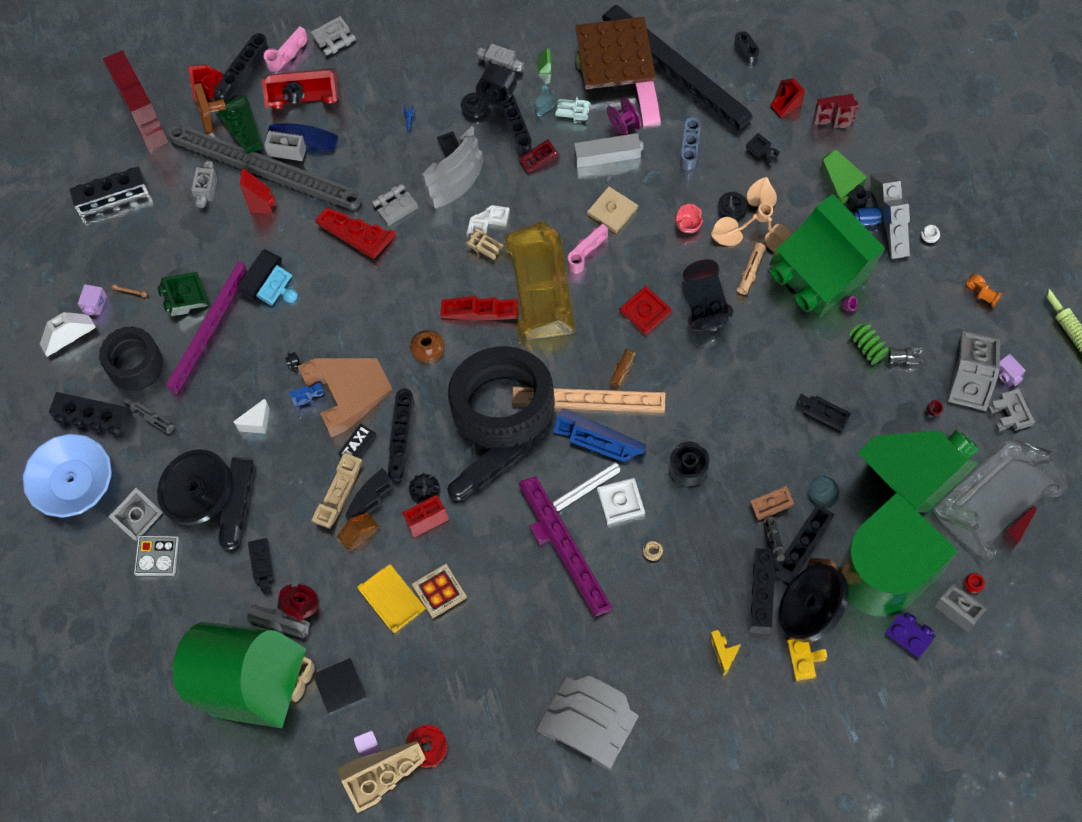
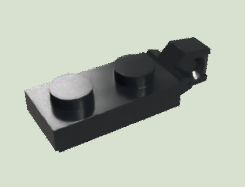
M800 394L796 402L808 415L840 431L843 430L851 415L850 412L818 396H811L809 398Z
M267 538L248 542L253 579L255 584L260 583L263 594L271 592L269 581H273L274 577L269 541Z

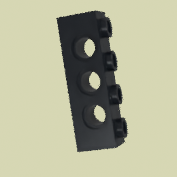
M139 166L129 168L123 172L113 173L101 179H95L92 182L79 184L69 189L74 207L79 215L149 193Z
M56 392L49 409V414L57 423L64 424L68 422L79 428L86 426L98 432L101 430L107 431L112 435H126L133 416L130 409L125 406ZM112 417L109 421H105L106 418Z
M819 504L816 505L784 553L785 559L779 561L775 567V576L788 584L792 582L832 522L835 514Z
M756 548L753 555L749 628L751 633L770 634L772 629L776 558L772 549Z

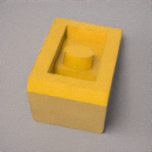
M719 630L711 632L710 640L722 674L726 675L741 644L725 649L727 647L726 638L724 635H720Z

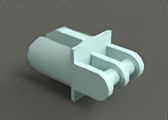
M576 97V101L558 99L555 116L574 118V122L575 120L585 121L588 119L587 114L589 113L588 107H590V102L578 100V97Z

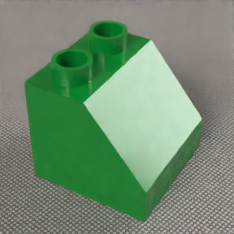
M955 430L951 435L942 431L877 435L857 452L917 512L926 513L980 464L973 457L979 450L978 446L963 432L960 433L958 430Z

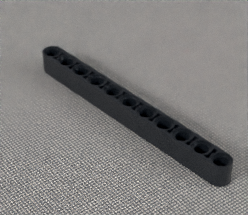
M614 5L602 15L603 21L633 18L618 5ZM647 29L652 60L657 67L734 129L741 130L753 119L752 113L745 106Z

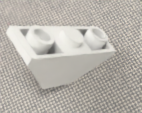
M63 312L47 322L40 345L45 355L49 356L90 332L96 326L87 314Z

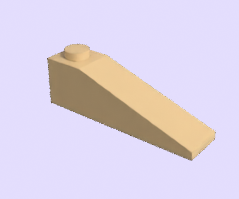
M418 741L354 759L338 767L337 770L357 813L377 804L382 799L381 796L389 789L392 790L396 787V783L403 776H408L426 758Z

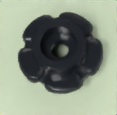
M296 352L288 353V357L285 358L289 368L293 367L296 370V367L301 365Z

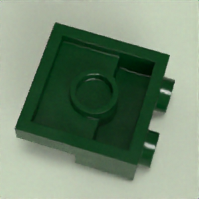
M197 272L161 278L158 293L160 297H164V310L166 312L169 311L170 316L187 314L190 309L208 306L209 301Z

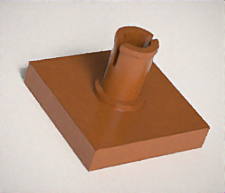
M201 83L195 84L196 105L205 133H213L210 113L226 110L224 100L207 102Z

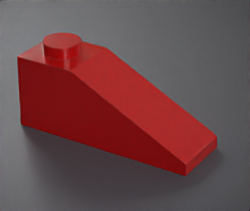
M241 169L240 187L250 213H272V206H275L276 199L275 195H272L271 189L246 169Z

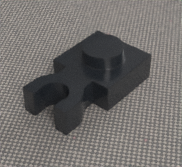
M759 133L746 144V149L758 158L763 155L770 164L773 162V157L770 155L778 157L780 151L776 148H771L772 143Z

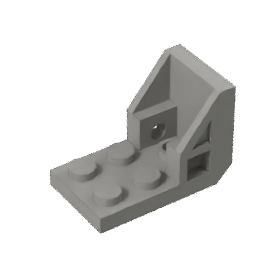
M962 331L959 359L954 371L948 402L987 410L1000 369V339Z

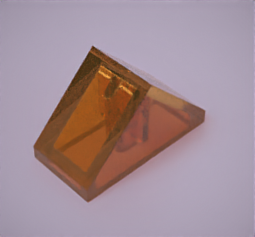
M369 513L350 518L337 535V538L347 551L350 552L379 530L380 527Z

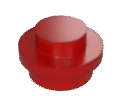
M971 573L966 576L964 585L969 592L979 593L985 587V580L981 575Z

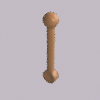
M111 285L113 290L139 294L142 297H147L148 292L145 290L137 291Z

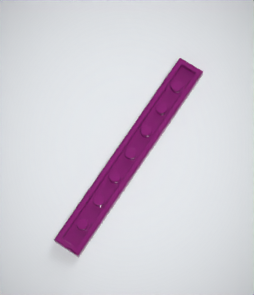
M237 262L167 382L166 386L170 393L178 394L237 292L239 283L247 273L244 263Z
M537 476L521 480L518 484L594 617L611 611L613 607Z

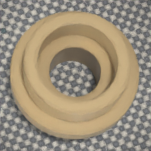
M649 541L643 547V554L648 560L655 561L662 556L663 548L660 543ZM655 549L657 552L655 554H651L649 550Z

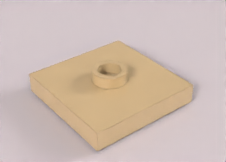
M608 187L587 211V215L617 234L638 209V205L611 187Z

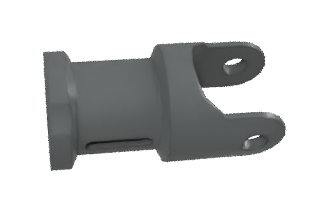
M890 347L888 352L889 364H893V362L922 364L924 360L922 358H914L912 354H920L923 350L921 348L906 347L905 349H894Z

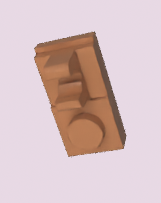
M787 486L750 501L758 520L794 505Z

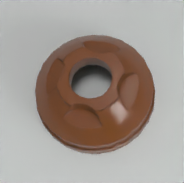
M432 330L418 332L411 340L410 350L412 356L422 363H431L438 360L444 352L442 337ZM424 338H429L432 340V343L429 346H423L421 341Z

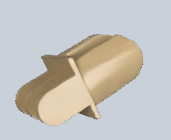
M474 228L473 235L469 236L470 240L465 242L468 247L477 253L480 252L493 260L496 258L495 255H498L499 249H502L504 246L489 237L487 232L484 233L477 228Z

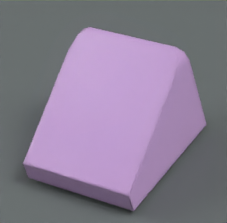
M373 731L353 738L360 757L381 752Z

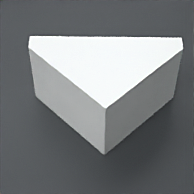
M263 399L234 421L239 432L266 434L270 412L267 401Z

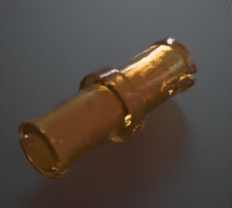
M625 349L620 362L616 363V370L609 381L611 385L613 384V386L620 388L636 356L635 352L631 354L632 350Z

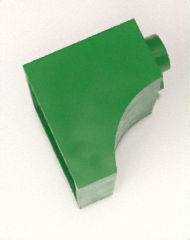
M832 194L817 205L806 221L775 249L769 264L771 266L770 273L780 285L787 283L796 292L795 300L804 311L810 312L812 310L818 317H821L869 278L885 248Z

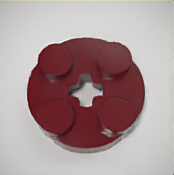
M292 584L284 586L278 596L277 607L279 610L298 621H303L306 617L316 612L319 600H317V594L312 588L303 584H298V587H291Z

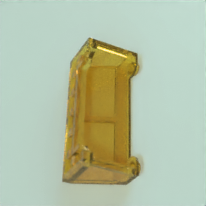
M541 221L505 235V249L507 253L513 256L522 314V319L518 321L516 326L519 335L527 340L575 333L576 328L560 234L545 221Z

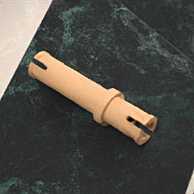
M755 243L748 264L741 273V281L737 287V292L740 294H748L750 285L756 278L755 273L766 250V246L762 243Z

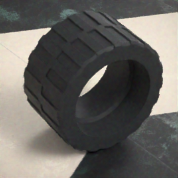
M133 326L122 327L121 329L114 330L102 342L99 350L100 364L115 385L126 390H136L150 385L157 379L162 370V354L154 339L144 329ZM133 347L147 349L144 360L135 368L128 370L116 368L118 357L127 349Z

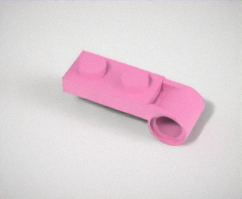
M299 26L278 51L276 49H268L264 52V60L269 71H279L306 44L308 38L304 28Z
M604 224L594 228L590 235L585 239H581L577 243L576 248L569 253L568 269L574 274L581 273L584 270V257L608 237V228Z

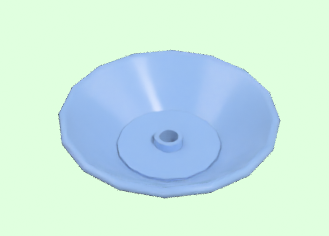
M77 434L53 437L38 446L27 460L22 476L24 493L31 505L45 515L62 518L74 516L85 512L98 503L108 489L112 472L110 458L101 444L88 436ZM70 478H74L72 482H68Z

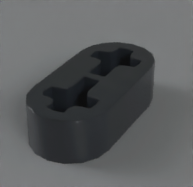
M738 32L734 40L736 48L746 61H756L759 57V47L747 32Z

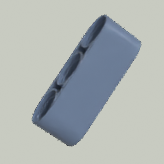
M697 117L688 118L684 127L680 166L687 171L694 169L697 161L701 121Z

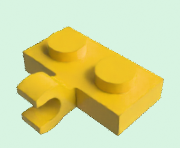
M794 639L788 640L787 644L795 682L815 679L816 673L813 662L825 661L827 658L826 649L811 653L809 642H799Z

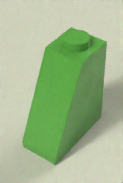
M836 149L831 154L827 153L822 158L821 171L831 195L834 194L842 204L850 199L849 193L854 191L857 185L865 186L867 177Z

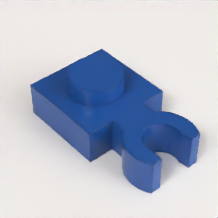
M316 383L309 388L304 386L289 392L294 406L304 405L308 401L313 400L312 397L325 394L321 383Z

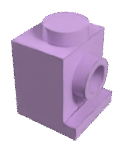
M1009 354L1000 361L998 375L1001 381L1007 383L1009 387L1011 385L1017 386L1023 380L1022 376L1026 370Z

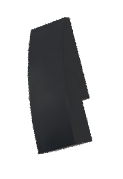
M383 468L361 487L349 505L345 515L349 525L382 503L380 495L393 487L392 479Z

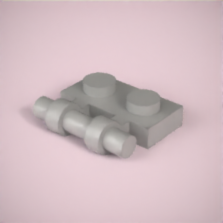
M341 16L311 32L313 39L320 48L325 45L328 46L323 50L325 56L338 52V49L344 46L347 47L356 40L354 34L346 35L350 30ZM338 38L341 39L340 41H338V42H336V43H333V42H332V41H334V40H336V39H338Z
M402 183L390 187L389 191L384 194L380 193L376 196V199L371 201L374 207L382 206V208L378 209V214L387 226L418 209V204L409 192L403 195L400 194L401 191L405 190ZM393 196L396 198L395 200L391 201L390 203H387V201H386V200L390 199V198L393 197Z

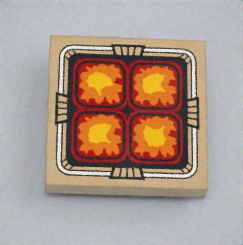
M447 564L412 584L432 619L467 598Z

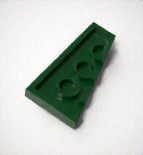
M247 95L226 102V110L216 111L246 154L264 148Z

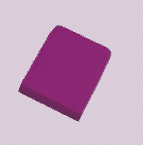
M540 522L529 525L530 531L539 546L550 540Z

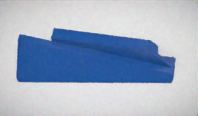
M562 409L553 430L554 433L571 436L569 442L622 462L629 460L637 454H643L647 447L644 443L567 409Z

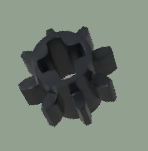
M288 82L287 88L283 87L282 91L284 100H287L290 104L300 103V98L303 99L305 94L303 86H300L297 82Z

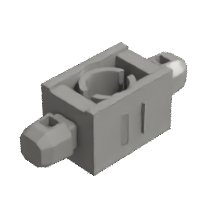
M491 44L488 50L478 48L476 52L478 58L485 60V68L492 63L505 69H513L514 71H522L524 67L522 61L515 59V51Z
M205 161L202 168L196 167L191 191L198 208H204L207 201H213L218 177L212 161Z

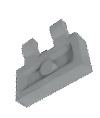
M1019 389L1002 393L999 396L1000 400L992 401V405L988 407L990 414H995L1002 409H1005L1008 417L1000 418V422L996 424L998 431L1005 430L1010 426H1013L1016 431L1033 426L1035 423Z

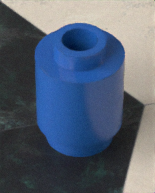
M876 207L857 208L856 212L853 213L863 226L877 225L882 220L881 209Z

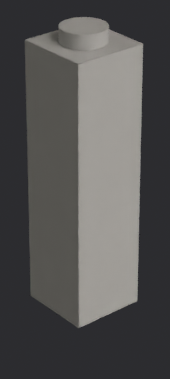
M638 133L574 143L577 168L637 159L641 157V151L644 150L643 141L639 140Z

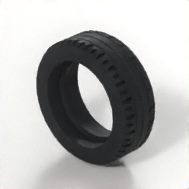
M498 346L476 352L456 368L449 382L448 400L453 421L464 436L479 445L492 448H508L523 444L542 432L553 415L555 396L550 371L538 357L520 348ZM498 377L517 378L525 381L534 389V398L530 404L520 412L506 417H489L476 412L470 407L469 398L478 386Z

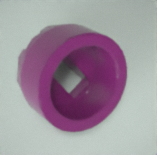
M855 296L844 297L841 302L842 308L847 311H855L858 306L857 298Z

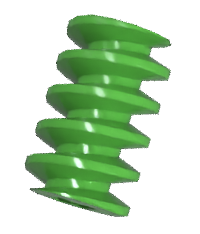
M861 323L851 330L849 336L853 338L854 343H858L857 347L862 349V353L867 355L866 358L873 365L883 359L890 348H882L885 342H877L880 339L879 335L873 337L876 331L875 329L869 331L872 326L871 324L864 325Z

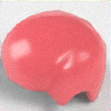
M687 203L682 205L675 216L677 228L684 233L698 231L703 222L701 209L694 204Z

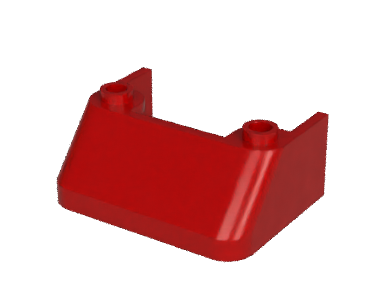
M337 68L270 74L262 79L266 108L271 106L273 109L283 108V104L290 103L284 100V94L282 93L283 87L287 88L288 82H297L300 86H303L305 94L303 99L300 98V102L322 100L325 101V104L336 103L339 99Z

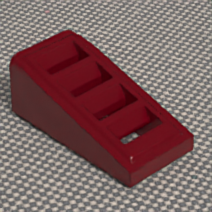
M547 139L520 157L519 160L526 171L530 173L560 156L550 140ZM534 156L538 158L537 162L533 159ZM530 159L533 165L529 166L526 160Z
M1032 506L1003 535V538L1012 547H1015L1021 541L1036 513L1037 508L1035 506Z

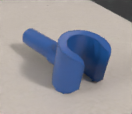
M404 105V116L407 120L406 130L410 131L411 119L415 115L414 106L412 105L411 110H406V105Z

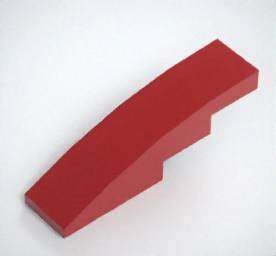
M477 296L441 300L440 317L459 320L517 319L519 301L517 299L498 300L496 297L478 299Z

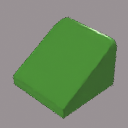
M546 48L537 59L539 74L551 73V54L549 48Z

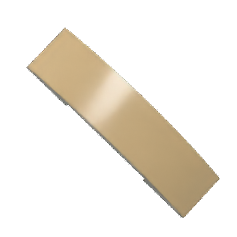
M346 453L343 454L336 468V476L322 504L319 503L311 520L313 523L330 529L348 499L357 478L362 459Z

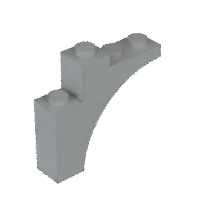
M889 172L870 175L871 193L875 196L883 215L890 258L910 256L908 222H910L909 203L902 199L901 180Z

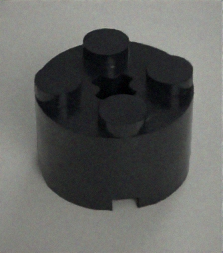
M493 63L489 64L476 85L477 94H481L484 97L483 101L489 105L501 107L502 104L506 105L517 86L515 72Z
M692 441L682 442L677 445L671 453L669 472L675 483L683 486H694L704 481L709 467V454L707 450Z

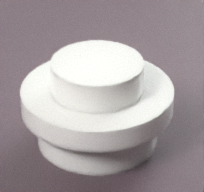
M928 225L922 229L921 237L925 242L934 243L939 239L940 231L936 226Z

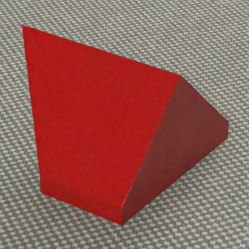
M207 64L188 66L194 101H196L194 85L200 83L206 100H212L214 90L222 80L223 73Z
M795 78L781 80L773 102L770 105L783 117L802 105L805 89Z

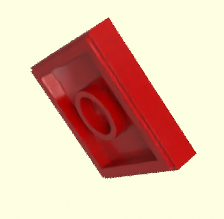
M644 286L619 308V312L644 335H647L672 312V309L647 286Z

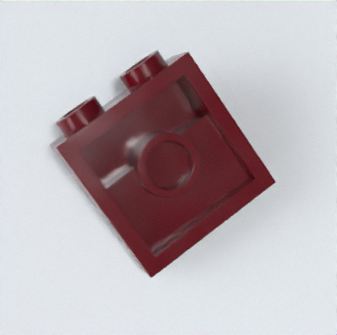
M853 94L817 99L813 116L814 125H825L832 122L833 128L851 126L852 121L856 120L855 111L859 109L858 101L854 100Z

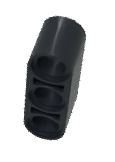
M266 249L262 250L239 283L237 292L253 301L257 300V293L276 265L280 267L282 258Z

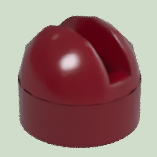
M932 400L928 403L926 412L928 415L935 417L940 415L944 408L940 401Z

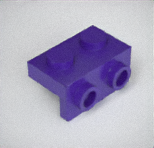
M902 611L886 631V634L920 658L936 635L933 634L934 631L926 624L922 626L916 621L917 618L913 614Z

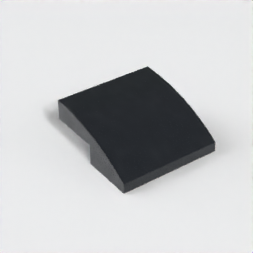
M351 658L313 673L328 714L366 697Z

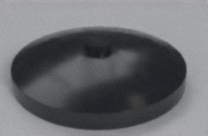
M196 449L179 455L165 468L158 483L157 498L161 510L167 517L182 525H196L211 519L223 508L229 498L232 487L231 471L221 457L208 450Z
M816 564L800 572L790 582L780 602L779 621L783 631L794 640L805 643L816 641L827 635L840 621L848 603L849 588L845 576L828 564Z

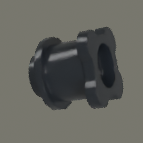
M857 185L856 189L849 193V203L854 209L865 208L868 202L867 199H870L872 194L870 191L865 190L863 185Z

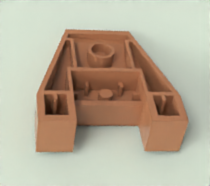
M315 358L297 366L308 388L316 383H321V385L326 383L337 406L320 413L331 438L349 430L392 391V387L377 358Z

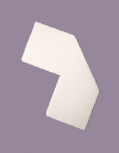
M491 205L482 213L472 216L468 225L467 237L471 234L473 235L474 228L484 233L487 232L488 224L506 226L510 208Z

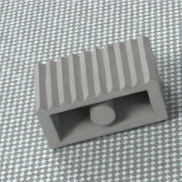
M269 131L267 134L265 148L268 156L303 161L306 146L302 135L296 136L295 134L289 135L288 133L282 134L281 132L275 133L274 131Z

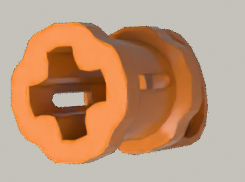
M971 274L966 281L970 289L979 293L977 298L990 303L993 308L1003 294L989 288L985 279L978 274Z

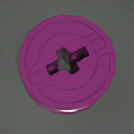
M621 99L622 109L619 111L612 106L607 107L608 118L620 136L628 135L627 126L630 124L637 130L641 129L642 124L639 114L628 99Z

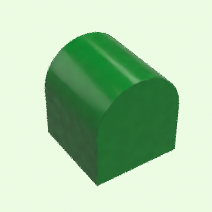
M896 493L859 527L840 565V572L845 576L848 583V601L858 610L872 616L885 617L900 613L943 574L958 550L904 498Z
M200 622L193 625L183 635L178 644L173 662L174 685L178 695L184 702L215 718L282 728L306 648L275 630Z

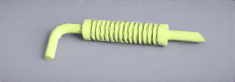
M1048 288L1046 297L1058 313L1055 317L1082 355V324L1070 308H1063L1050 288Z

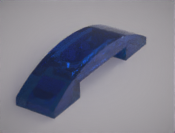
M281 123L269 125L268 132L274 131L275 133L302 135L306 145L316 146L317 150L334 152L338 141V135L307 125Z

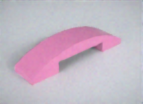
M654 82L635 83L643 126L661 124Z

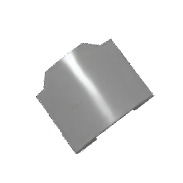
M473 126L460 137V146L439 164L434 162L422 173L427 203L434 208L447 205L463 195L472 186L481 171L483 156L482 151L479 150L478 139L475 137V128Z
M591 676L578 680L566 677L537 727V732L553 741L557 739L591 757L592 762L610 771L639 715L630 710L625 694Z

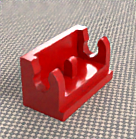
M437 495L402 512L414 538L449 520L446 510Z

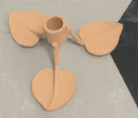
M764 177L756 181L747 192L749 205L758 207L755 215L739 228L737 221L733 218L724 217L718 220L711 232V236L716 242L724 246L739 244L743 239L740 230H743L755 219L759 222L767 221L769 233L765 236V244L772 252L792 235L791 231L783 224H776L771 228L772 218L770 216L773 213V206L777 202V195L768 177Z

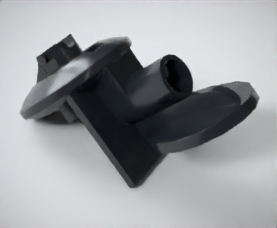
M710 259L698 260L687 266L683 271L684 282H682L692 313L688 318L689 326L695 330L713 332L719 330L722 324L726 323L733 316L734 310L731 305L727 304L718 276L719 266L717 262Z

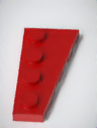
M326 208L315 219L317 225L372 259L396 236V231L381 229V226L376 224L374 226L364 223V220L349 218L347 214Z

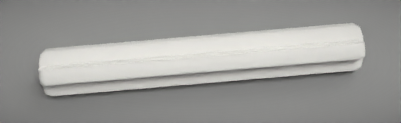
M616 462L610 464L552 502L553 506L557 511H560L618 474L620 467Z

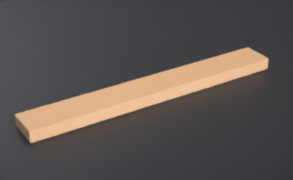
M513 387L512 407H527L534 398V389L532 387ZM554 388V408L665 413V393Z

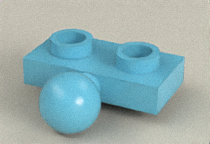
M276 265L256 296L273 306L280 294L283 295L285 302H295L298 296L297 292L294 289L285 288L292 274Z

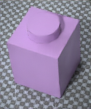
M84 284L78 305L84 314L101 315L107 295L102 287Z

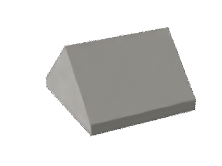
M134 487L108 517L116 527L137 542L139 536H142L163 512Z
M953 584L935 605L938 610L967 633L986 611L984 606L956 584Z

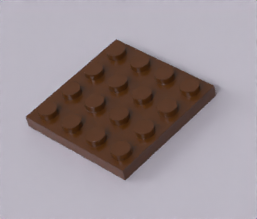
M645 17L575 25L585 89L655 81L656 76Z

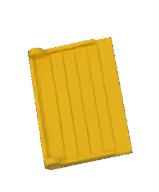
M391 564L357 587L392 633L397 632L426 609Z

